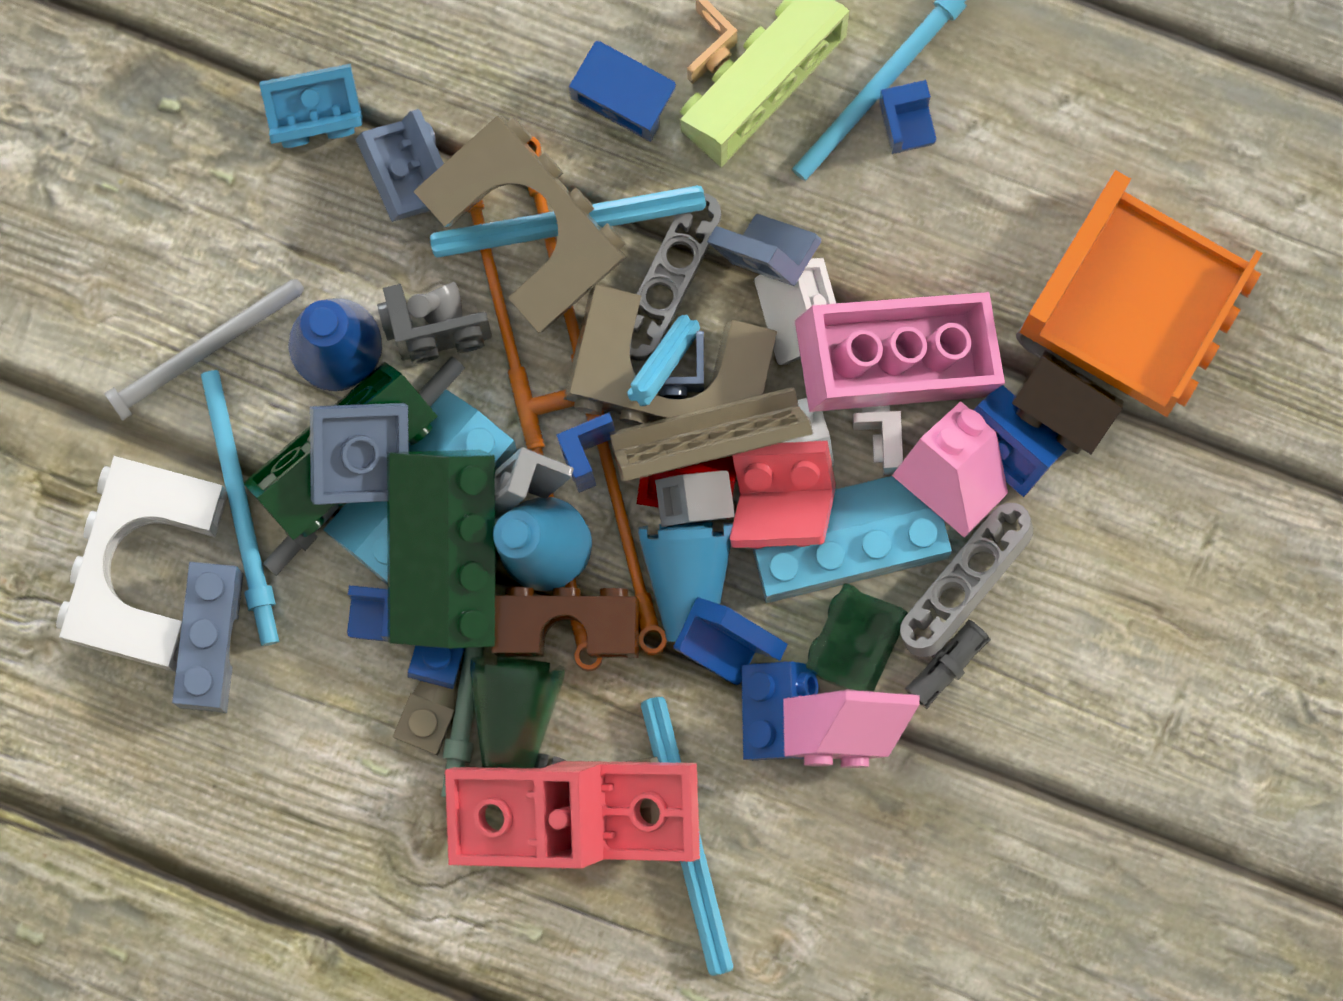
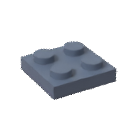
M405 403L310 406L311 502L313 504L387 501V452H408V405Z

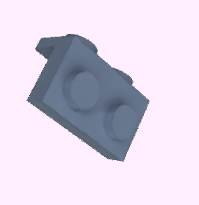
M420 109L409 111L402 121L361 132L356 138V142L391 222L430 211L413 191L444 163L435 145L434 131L431 125L425 122Z

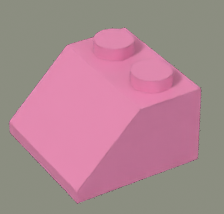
M961 401L920 438L892 475L964 538L1008 494L997 432L985 422L979 413L969 409Z
M844 690L783 699L784 756L804 757V766L833 765V759H841V768L869 767V759L889 757L919 706V695Z

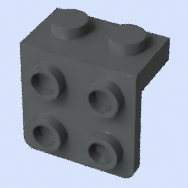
M397 284L383 288L386 302L377 304L382 327L387 341L395 339L402 361L411 359L412 364L429 362L439 357L438 352L456 348L458 353L475 351L485 346L484 340L492 338L486 312L474 313L413 328L402 285Z

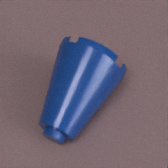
M331 298L310 304L297 317L289 335V354L295 369L310 384L327 391H343L356 386L357 383L361 382L375 370L382 353V337L375 319L364 307L347 299Z

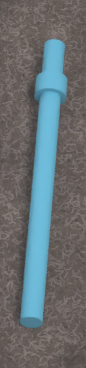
M935 0L933 2L935 6L933 11L792 168V171L800 179L806 181L880 98L881 90L891 86L948 20L954 21L966 8L964 3L966 0Z
M218 370L207 371L201 374V379L248 585V590L244 592L248 611L254 612L261 646L273 645L280 642L272 606L276 605L272 586L267 585L220 374Z

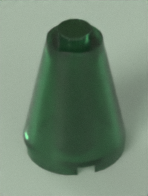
M485 656L472 657L470 659V675L482 768L534 769L565 678L566 668L559 665L552 672H549V662L514 657H497L496 666L487 664L484 666Z

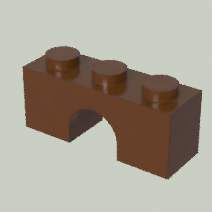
M508 587L505 588V595H495V646H492V653L497 657H544L545 637L549 629L559 621L574 620L581 623L586 630L587 654L591 658H639V600L636 596H628V589L601 588L600 596H581V589L560 587L552 589V596H534L533 588Z

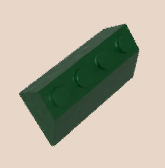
M386 362L381 364L333 405L405 403L408 405V442L411 445L422 440L432 430L430 423L438 417L405 376ZM310 426L244 482L248 490L293 540L300 534L302 537H307L315 532L325 520L323 515L336 504H313L311 502ZM337 503V505H338L339 507H340V506H343V505H345V504H347V503Z
M482 450L387 452L389 643L439 648L495 646V542L493 536L495 528V455Z

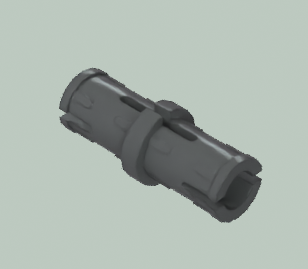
M968 619L952 640L942 650L931 656L933 659L907 685L905 690L909 695H919V704L928 709L946 686L954 679L959 680L965 674L963 669L990 642L991 638L976 623Z

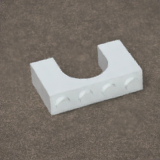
M114 456L111 467L104 466L100 474L97 493L102 494L97 512L91 511L86 520L84 538L88 539L84 556H77L74 561L70 583L75 584L70 602L64 601L60 607L56 627L61 629L59 637L68 643L175 672L182 621L139 610L124 604L116 594L111 581L110 568L112 557L117 546L126 535L148 524H168L215 537L226 503L227 491L222 485Z

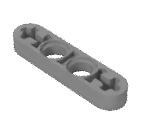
M704 193L706 206L709 207L708 216L712 218V221L703 220L696 231V238H703V242L699 244L690 235L677 233L679 228H682L686 233L689 232L693 223V215L691 213L676 215L637 292V295H641L638 310L641 309L650 318L663 320L661 326H658L654 321L651 322L647 330V338L652 341L649 346L641 344L638 350L631 347V340L630 359L643 361L649 359L666 335L708 251L710 244L707 240L715 227L720 226L721 208L718 201L710 194ZM678 244L688 246L694 254L690 265L685 268H676L669 264L667 253L671 247ZM657 285L668 287L673 293L672 303L665 309L651 307L646 300V296L652 287ZM637 315L633 333H637L644 322V316Z
M1005 503L993 510L904 617L900 626V633L906 649L911 654L918 657H929L941 650L1029 544L1033 537L1034 528L1030 515L1023 506L1017 503ZM1018 519L1021 530L1016 532L1010 529L1004 535L1002 523L1006 521L1013 524ZM1000 539L1005 549L1004 551H1001L996 545ZM980 552H987L995 557L993 566L984 572H976L969 567L971 558ZM952 587L962 589L965 592V598L959 606L948 608L940 603V596L946 589ZM931 608H933L938 615L935 619H933L930 611ZM930 625L932 637L927 639L922 636L916 641L913 630L917 627L925 630Z

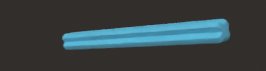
M697 185L592 204L595 209L589 214L602 228L606 223L610 226H617L700 211L706 208V200L702 186ZM552 211L435 232L431 234L430 242L433 255L435 257H444L558 236V224L556 215Z
M654 697L643 701L641 709L653 756H657L658 762L682 763L665 698ZM699 833L700 859L694 862L680 861L708 973L716 976L732 971L733 962Z

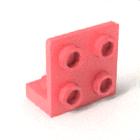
M828 441L777 443L732 455L740 496L730 534L731 547H749L753 549L772 546L806 547L820 545L825 542L836 489Z

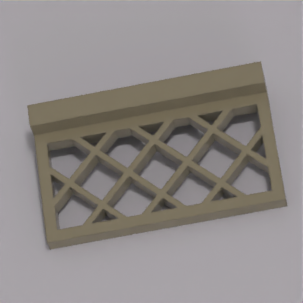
M790 387L609 432L620 479L621 481H628L813 435V430L809 418L798 405L795 389Z

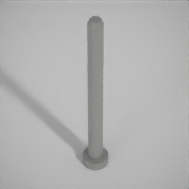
M298 279L289 280L122 391L117 392L113 387L104 394L123 421L132 415L128 408L301 296L304 291L302 284Z

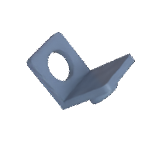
M704 331L696 332L697 377H668L658 391L659 396L679 400L687 398V392L704 391Z

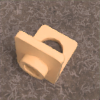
M696 0V11L721 37L688 66L687 79L692 84L708 70L711 73H715L722 64L730 59L732 53L729 50L737 44V29L708 0Z

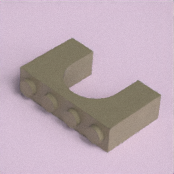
M496 116L413 192L444 227H451L489 192L508 184L528 186L539 192L549 202L556 215L558 224V238L555 249L549 260L508 297L535 330L541 333L627 258L621 251V248L626 243L608 223L601 228L590 216L589 213L595 208L577 188L571 192L567 190L558 179L563 174V171L548 154L544 152L538 157L529 147L527 142L532 139V136L516 118L512 117L507 122L504 117Z
M595 284L589 291L564 400L575 402L574 409L593 415H601L602 409L619 413L620 421L637 426L648 421L653 422L763 394L777 331L732 319L724 326L714 372L708 386L702 393L691 398L679 400L656 395L647 406H640L637 401H630L627 392L631 387V382L636 377L630 361V343L641 295Z

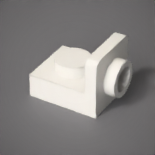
M890 406L862 408V413L853 414V430L881 429V434L873 435L874 463L883 462V475H893L903 462L901 411H890Z

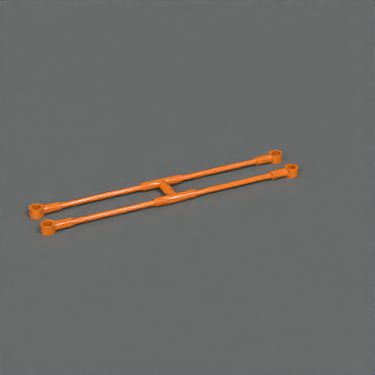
M532 136V139L527 144L533 145L536 148L535 153L540 157L542 155L541 145ZM528 187L529 195L534 197L537 213L549 212L546 199L539 192ZM482 199L468 211V213H471L473 225L485 224L482 213L484 209ZM556 236L544 238L549 258L557 243ZM492 248L483 249L480 252L510 367L507 373L524 441L526 442L525 445L528 450L544 456L542 449L545 447L541 434L538 415L573 407L575 402L564 400L566 390L533 398L526 369L520 363ZM572 306L563 315L573 354H571L573 362L580 330L574 307ZM602 409L601 415L586 413L587 421L604 415V410ZM606 441L597 445L635 596L639 600V626L641 630L639 645L646 654L657 655L665 649L667 640L664 630L659 627L651 594L646 592L609 443ZM575 578L567 583L565 587L577 588ZM570 620L577 646L574 655L578 667L584 671L598 669L602 664L603 658H597L595 663L591 665L581 662L580 654L583 650L587 649V633L581 623ZM656 632L661 636L662 642L657 648H649L644 644V638L648 633Z

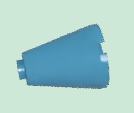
M537 497L521 503L497 521L493 533L497 551L507 573L517 583L537 591H552L553 588L564 587L576 576L578 577L586 568L592 550L591 532L583 517L571 504L553 497Z
M713 522L661 527V524H659L658 534L648 535V526L638 527V538L667 641L676 642L697 597L717 604L721 603L731 549L730 534L733 526L732 523L723 522L724 532L713 531Z

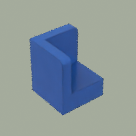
M927 80L881 90L879 104L892 154L931 146L936 143V134L929 110L931 96Z
M349 585L348 596L351 599L347 629L348 636L356 639L388 642V589Z

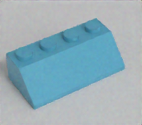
M447 389L431 406V409L438 416L430 423L432 430L416 444L411 445L408 442V452L482 450L495 455V471L517 450L512 438L480 411ZM387 501L345 504L323 529L324 532L388 585Z
M893 476L835 489L826 538L823 544L806 547L772 546L753 549L766 603L949 559L952 552L944 520Z

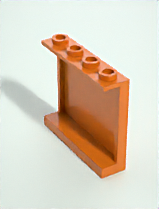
M1115 170L1029 312L1019 333L1168 417L1176 403L1185 407L1199 382L1191 377L1197 366L1206 370L1220 347V345L1212 340L1218 330L1227 334L1241 309L1233 304L1239 293L1248 298L1262 273L1256 271L1254 267L1263 253L1256 250L1249 262L1126 193L1125 191L1131 178Z

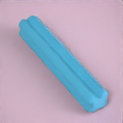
M681 315L676 319L631 382V387L627 392L630 401H637L640 406H647L651 403L696 339V332L700 330L697 320H690L688 315Z

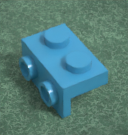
M351 64L260 82L271 144L282 142L283 148L297 147L309 143V136L327 133L329 139L342 138L354 134V127L362 125V113Z

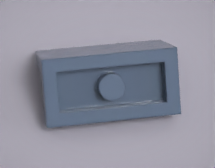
M756 214L743 235L716 226L707 242L733 265L795 286L820 245L821 238L816 233Z

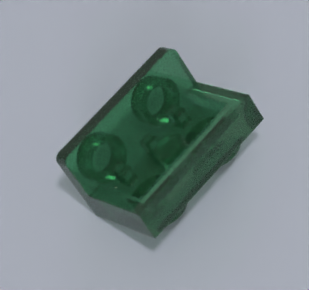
M844 583L839 594L835 595L830 602L828 619L820 636L814 639L809 648L806 668L821 680L845 690L874 692L900 635L901 623L908 612L899 606L864 594L851 584Z

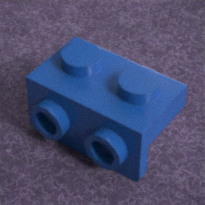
M793 661L742 665L743 760L804 759V757L784 756L783 699L818 694V681L813 665Z

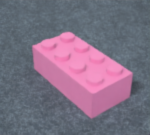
M989 292L812 305L795 320L809 412L984 398L1005 384Z

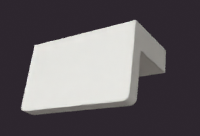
M811 258L795 286L764 275L755 277L754 282L767 328L777 331L773 350L779 365H786L801 358L795 320L812 305L836 304L823 258Z

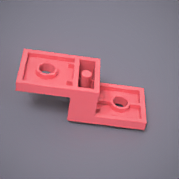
M561 761L541 769L452 767L445 770L448 865L582 869L603 859L688 862L700 859L697 763ZM645 798L653 800L659 807L660 817L656 824L646 822L641 816L640 805ZM490 804L496 805L503 812L504 823L500 830L493 829L486 821L485 812Z

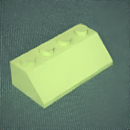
M784 0L775 11V15L778 18L766 30L760 26L749 36L743 45L746 51L735 63L731 59L727 60L712 77V81L715 84L703 96L697 92L685 103L680 111L683 115L680 119L681 132L716 164L722 167L844 40L847 35L849 10L843 4L835 0Z

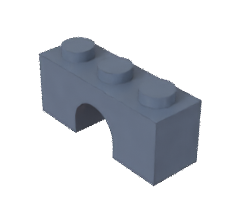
M189 562L172 703L180 709L227 713L233 668L230 665V640L234 620L239 618L244 573L237 566Z

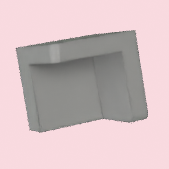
M726 470L684 474L655 480L661 527L703 523L735 517L730 478Z

